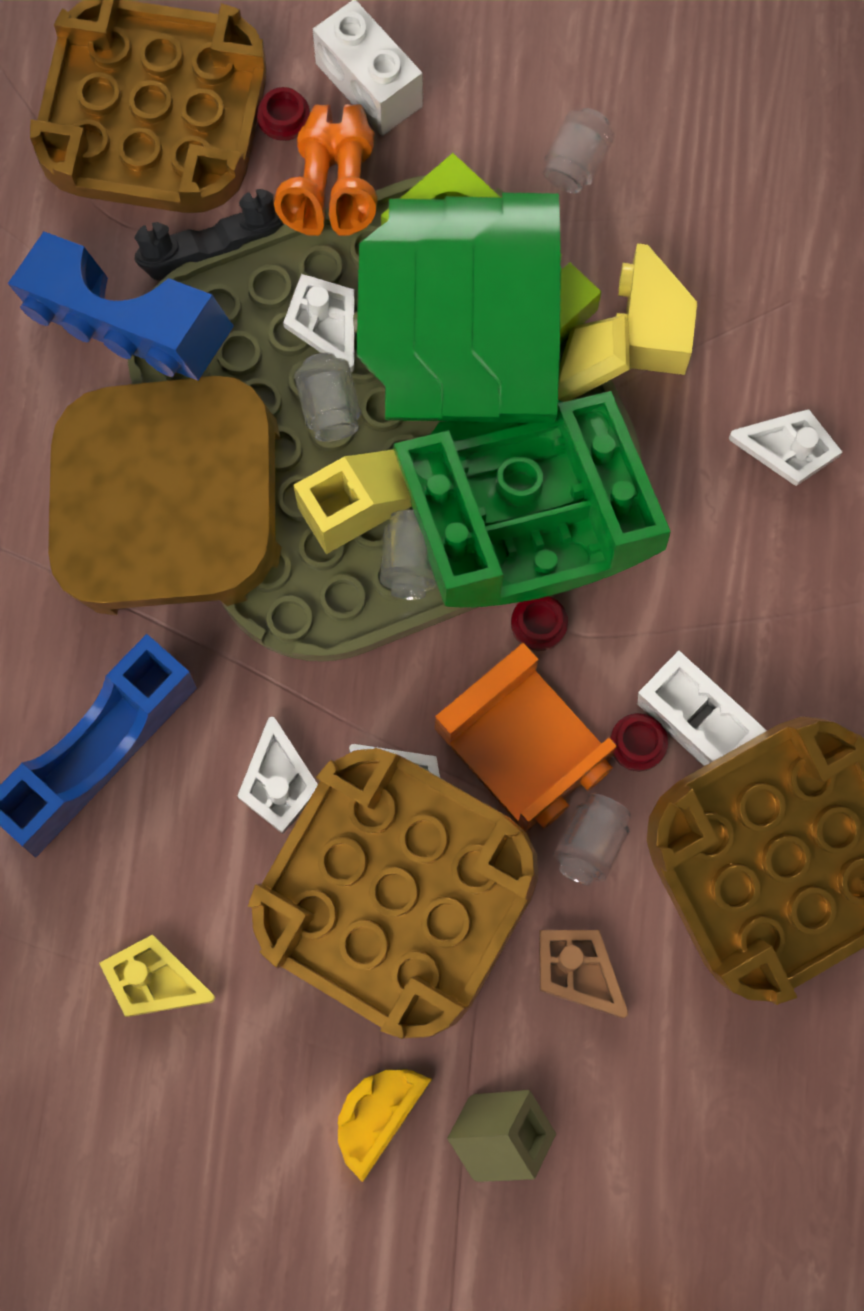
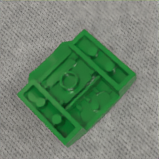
M502 192V198L445 197V200L389 199L388 221L359 243L357 358L385 386V420L556 422L559 389L561 304L559 193Z
M612 391L567 402L558 400V412L555 423L439 422L430 435L394 443V452L411 497L410 502L428 549L427 558L445 607L498 606L555 595L615 575L652 558L667 548L671 530Z

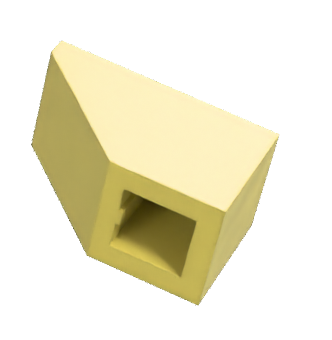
M637 243L633 263H622L618 296L628 297L626 314L616 313V317L625 315L629 322L630 368L685 375L692 354L697 301L649 245Z
M394 449L344 456L294 484L297 507L326 554L412 506L410 502L411 497Z

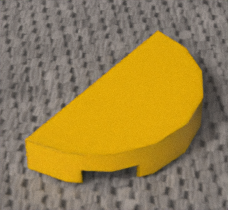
M385 1070L364 1078L347 1095L338 1116V1144L346 1165L362 1182H364L432 1079L412 1070Z

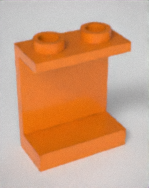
M522 643L435 716V730L526 832L537 822L545 829L559 818L570 806L565 798L578 786L582 785L589 791L603 780L613 769L608 761L612 758L617 745L610 738L601 743L537 673L536 669L539 659Z

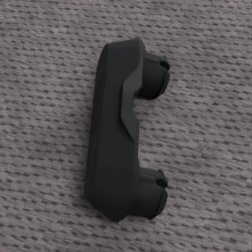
M257 189V196L255 198H252L250 192H247L239 201V206L242 208L241 213L220 219L215 226L201 231L188 229L170 235L169 227L159 222L152 223V231H148L146 225L142 226L135 234V240L139 245V249L135 253V262L153 279L162 280L173 270L187 262H200L237 250L245 243L275 233L284 223L275 211L273 194L264 189Z

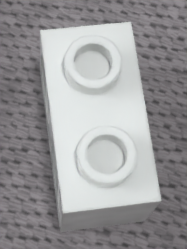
M352 0L313 28L317 66L352 104H361L364 107L368 122L381 136L422 107L423 73L356 0Z
M679 650L638 692L637 705L649 716L658 720L664 729L703 766L767 731Z

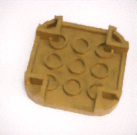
M83 0L76 4L69 12L62 8L54 23L57 41L37 120L30 119V140L45 177L60 190L79 197L174 212L202 213L224 205L239 191L246 175L258 120L257 109L262 100L266 83V58L263 39H260L256 29L241 17L240 9L221 3L219 13L215 14L131 0Z
M205 376L200 377L199 381L186 378L104 387L84 393L66 407L55 424L51 442L48 539L51 572L63 591L96 613L117 616L118 609L217 600H220L226 606L248 601L246 594L263 582L272 567L278 568L282 548L275 540V440H280L281 438L276 418L255 390L234 377Z
M798 717L774 726L679 780L659 797L648 820L646 842L651 860L704 965L721 985L747 1000L769 1001L779 1005L798 998L794 991L796 987L864 948V739L860 734H856L836 722L826 719Z
M374 747V749L354 750L335 761L330 760L315 777L320 782L262 884H255L248 907H252L253 932L261 947L259 953L276 968L282 967L375 1023L381 1027V1032L401 1039L436 1035L456 1025L472 1006L530 903L538 880L537 853L527 833L508 816L400 755Z

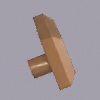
M539 930L541 992L622 1019L628 1016L625 1001L599 930Z

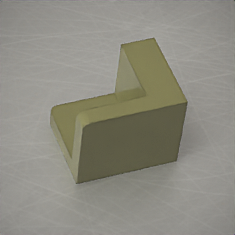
M521 1090L471 1095L447 1139L472 1179L477 1182L532 1180L536 1178L556 1136V1132L531 1091Z

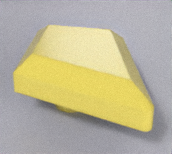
M625 315L581 324L572 328L559 365L558 400L563 402L571 401L630 370L629 322Z
M153 935L99 962L126 1017L215 1001L214 994Z

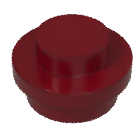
M277 87L270 90L260 101L257 109L258 124L261 130L270 138L279 141L297 138L299 131L305 126L310 114V108L306 99L289 87Z
M551 596L519 602L514 608L511 617V629L516 640L520 644L524 643L530 650L546 651L557 646L563 640L568 627V616L564 607Z
M642 713L630 714L620 719L610 735V739L617 745L613 754L614 759L622 767L631 771L641 772L654 768L662 761L668 748V737L662 724L652 716Z

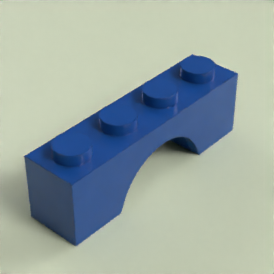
M43 231L7 283L23 301L20 308L29 318L44 326H48L50 322L59 324L73 337L86 343L91 338L101 341L108 349L122 358L131 359L133 355L143 358L154 369L166 376L173 377L177 372L199 381L234 327L212 294L168 278L154 290L140 297L123 301L105 299V290L108 277L87 249L82 245Z
M146 634L105 676L104 684L98 697L78 724L47 752L33 760L22 762L0 785V826L36 858L197 689L190 672Z

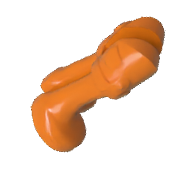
M345 104L341 123H332L330 105H314L307 122L299 131L297 138L299 153L305 159L304 176L291 177L283 181L275 193V211L282 222L288 227L308 236H319L322 233L325 223V191L329 167L335 164L338 165L337 182L332 187L329 203V218L333 230L339 236H350L366 228L374 219L378 196L374 188L367 181L361 179L360 175L362 163L370 157L374 148L375 132L369 126L366 111L361 104Z

